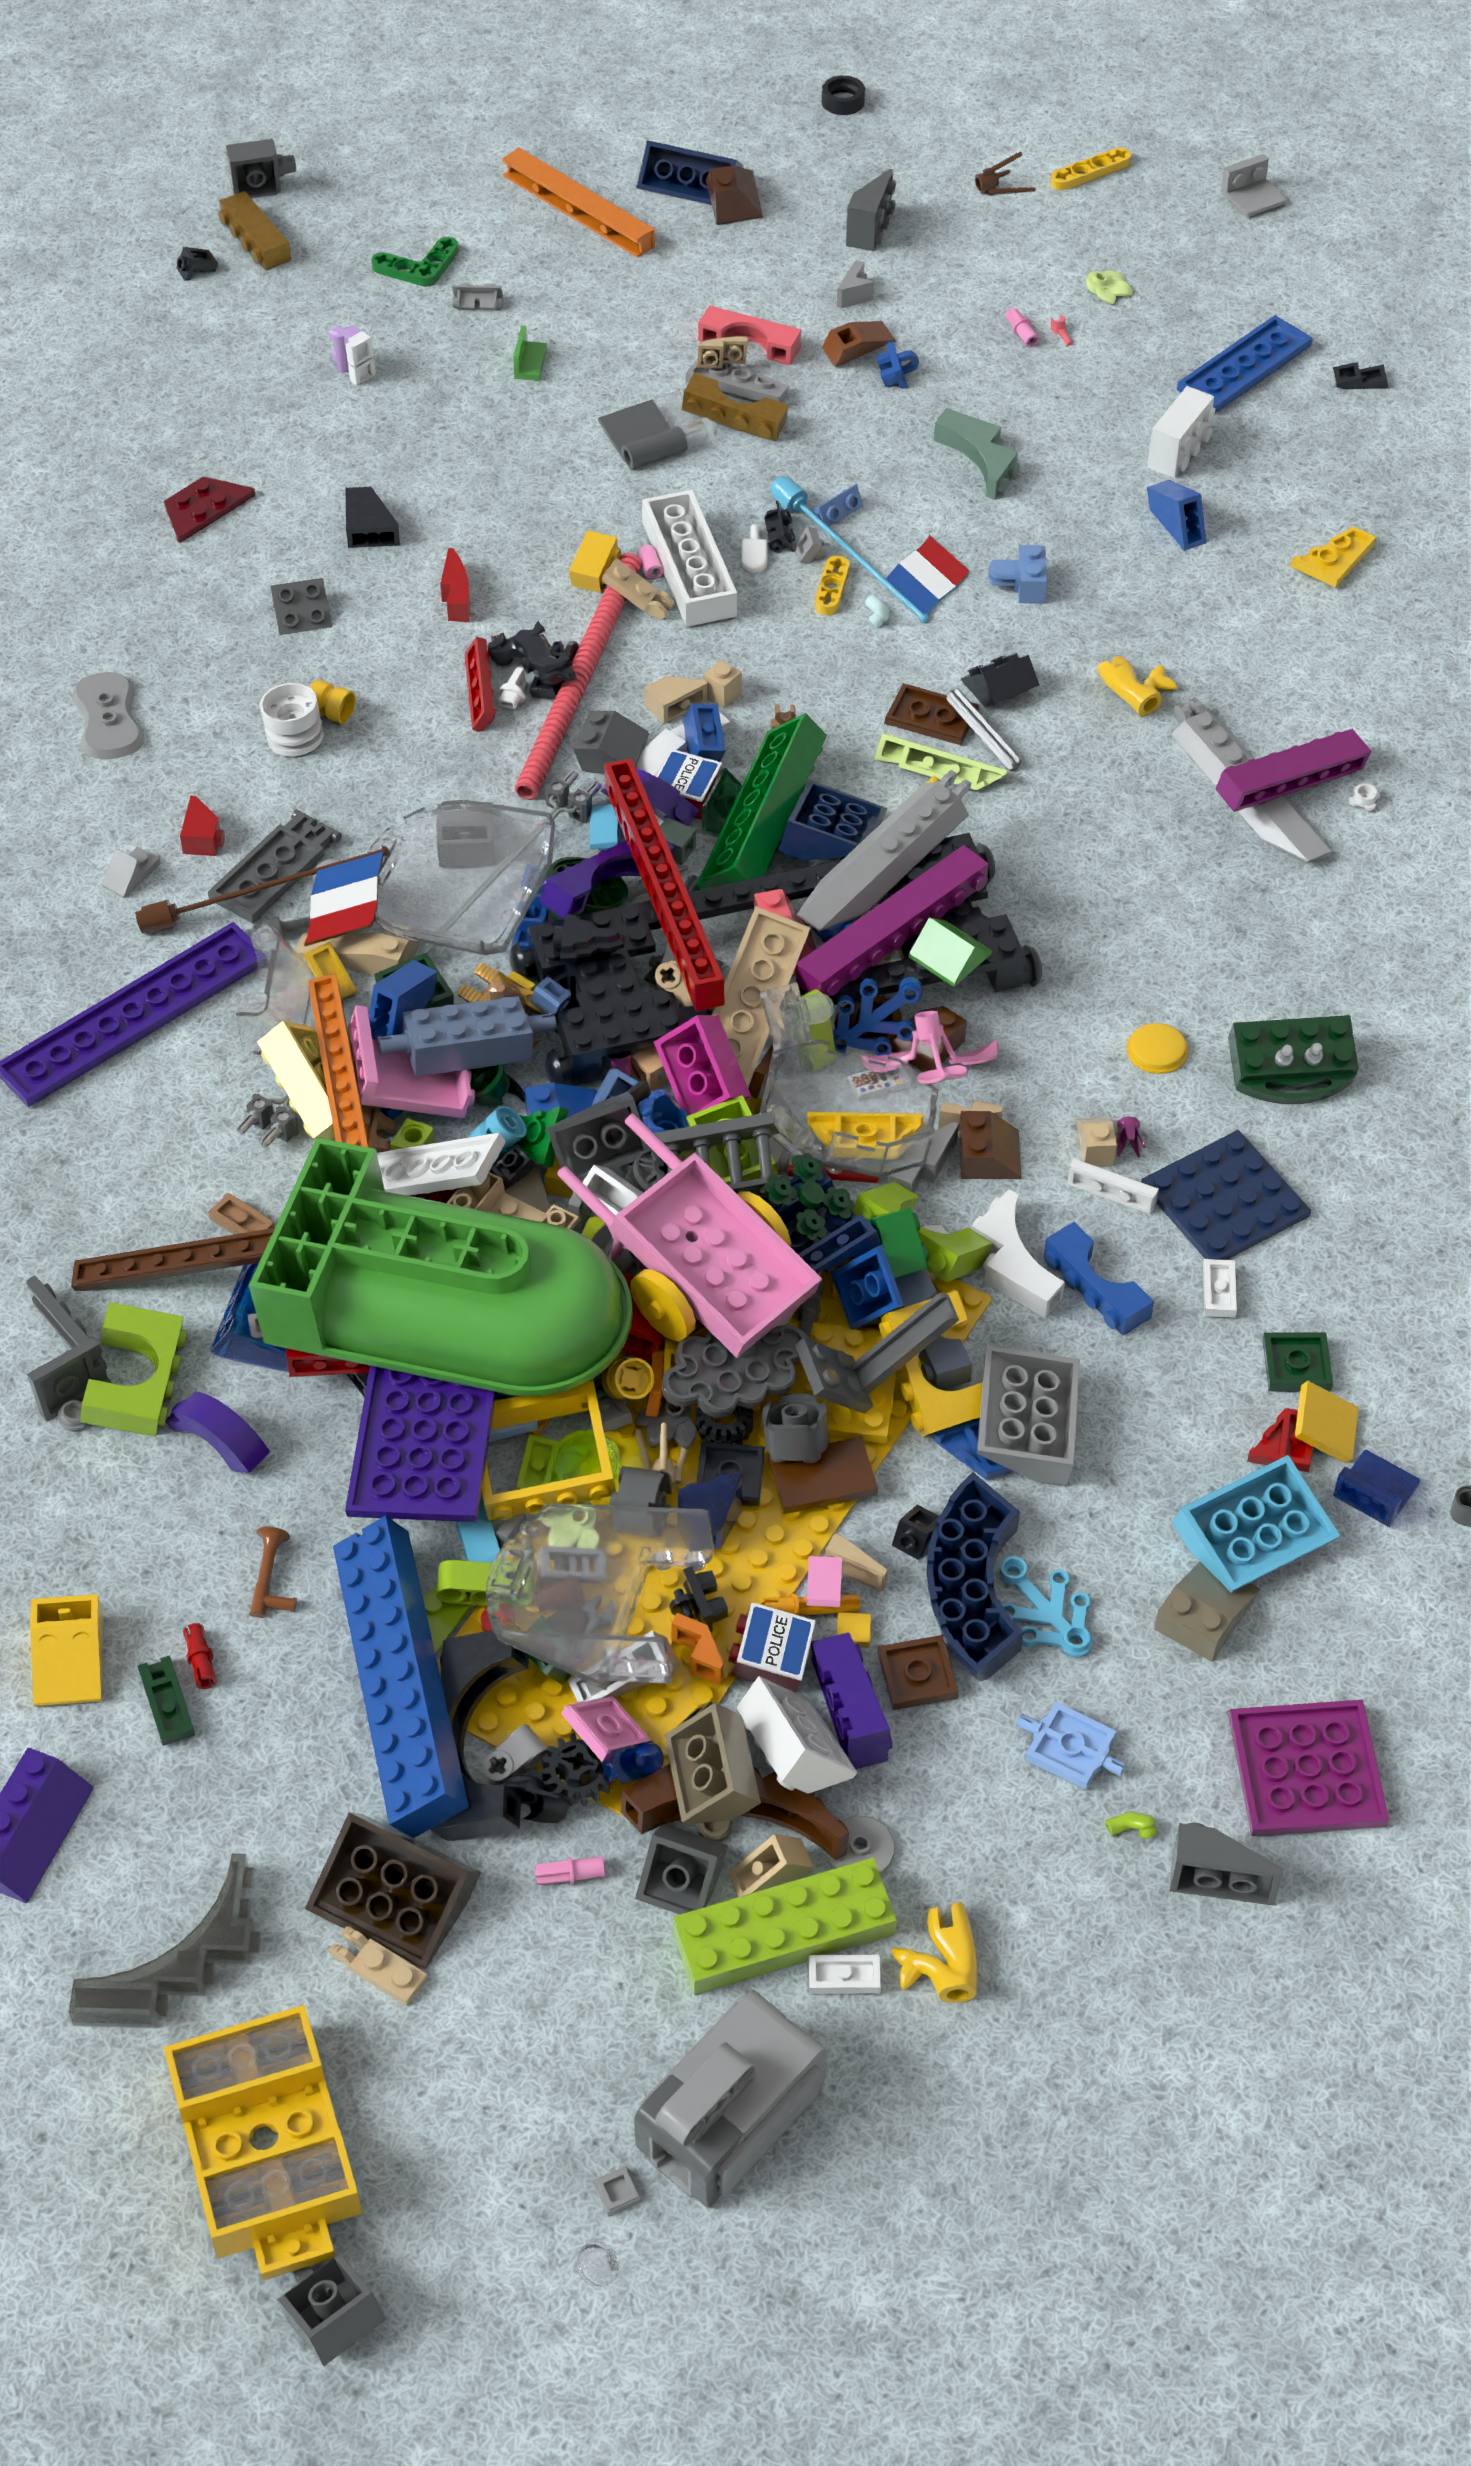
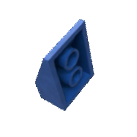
M558 1083L524 1087L527 1115H532L536 1111L542 1110L546 1112L561 1106L569 1109L568 1118L592 1106L598 1090Z
M883 1245L875 1247L831 1272L850 1329H859L882 1323L880 1317L903 1307V1302Z

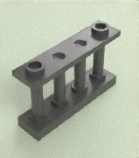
M773 1112L654 1133L678 1158L681 1151L693 1149L710 1168L709 1149L711 1146L726 1145L731 1184L727 1185L736 1194L739 1192H751L757 1196L768 1198V1194L764 1191L763 1187L767 1183V1178L773 1174L769 1138L772 1135L779 1134L778 1121ZM754 1139L757 1140L761 1178L743 1181L739 1144L742 1140ZM668 1166V1173H669V1172L672 1171V1169Z

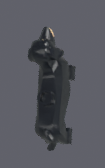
M539 621L535 623L534 629L520 630L508 639H506L504 633H495L491 636V642L488 643L487 649L490 658L495 664L505 666L513 661V657L521 658V663L526 673L533 672L542 683L549 687L577 679L574 670L569 668L572 666V663L564 651L559 653L558 659L552 656L551 646L542 634L545 632V629Z

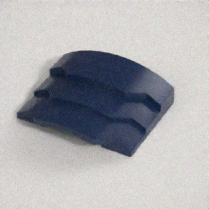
M822 1170V1180L815 1181V1183L819 1184L824 1190V1194H826L830 1187H834L832 1179ZM795 1176L790 1179L791 1186L797 1191L804 1184L801 1177ZM798 1195L788 1207L782 1204L773 1205L768 1198L761 1197L781 1217L790 1236L791 1248L817 1274L823 1270L829 1271L849 1257L855 1259L882 1244L877 1231L862 1214L856 1216L851 1211V1216L843 1220L838 1216H831L828 1213V1208L823 1206V1204L818 1208H814L818 1216L825 1219L826 1224L824 1227L827 1230V1236L811 1242L807 1240L806 1236L799 1235L795 1230L797 1223L795 1216L799 1212L803 1213L808 1208L800 1202Z

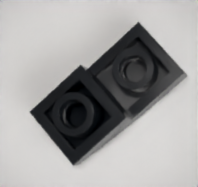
M515 1144L495 1165H492L489 1172L503 1179L504 1190H506L527 1175L537 1164L520 1146Z

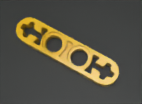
M1118 147L1057 169L1051 174L1050 185L1056 190L1063 191L1124 169L1130 165L1131 152L1126 148Z

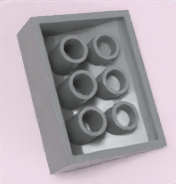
M986 1345L977 1454L1034 1481L1067 1486L1074 1466L1080 1359Z

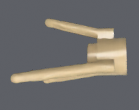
M662 1423L660 1459L655 1460L654 1465L651 1466L642 1431L637 1429L635 1433L644 1469L670 1473L673 1490L676 1488V1484H681V1473L689 1448H681L675 1467L673 1461L667 1459V1424Z

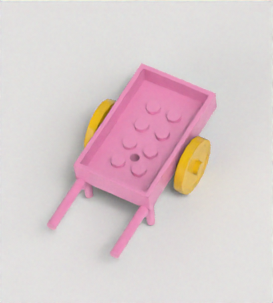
M632 1113L626 1118L625 1123L672 1169L671 1172L616 1215L567 1166L562 1167L557 1175L608 1226L614 1239L610 1251L611 1258L618 1259L623 1249H628L648 1268L641 1271L631 1280L630 1290L635 1304L650 1325L663 1336L673 1341H681L695 1330L696 1317L738 1358L815 1294L822 1278L791 1248V1240L781 1217L766 1201L751 1192H739L736 1194L696 1153H693L682 1162Z

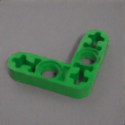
M453 237L440 238L421 262L386 252L376 253L371 258L372 270L375 273L419 286H432L458 255V241ZM434 261H441V263H437V264L432 263V262H434ZM401 269H409L408 271H399Z

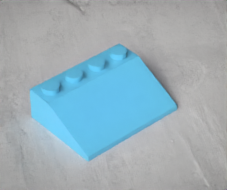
M1289 1455L1181 1507L1172 1521L1173 1526L1188 1550L1231 1593L1340 1538V1534Z

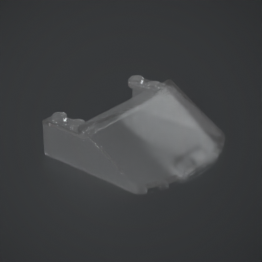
M547 1504L539 1510L540 1516L530 1523L525 1520L519 1526L520 1533L513 1540L508 1539L497 1554L487 1580V1614L497 1639L606 1691L610 1681L671 1684L674 1671L672 1663L668 1659L665 1639L662 1637L626 1636L650 1566H655L658 1570H667L671 1567L688 1568L692 1566L696 1572L702 1570L711 1561L715 1549L708 1511L706 1509Z

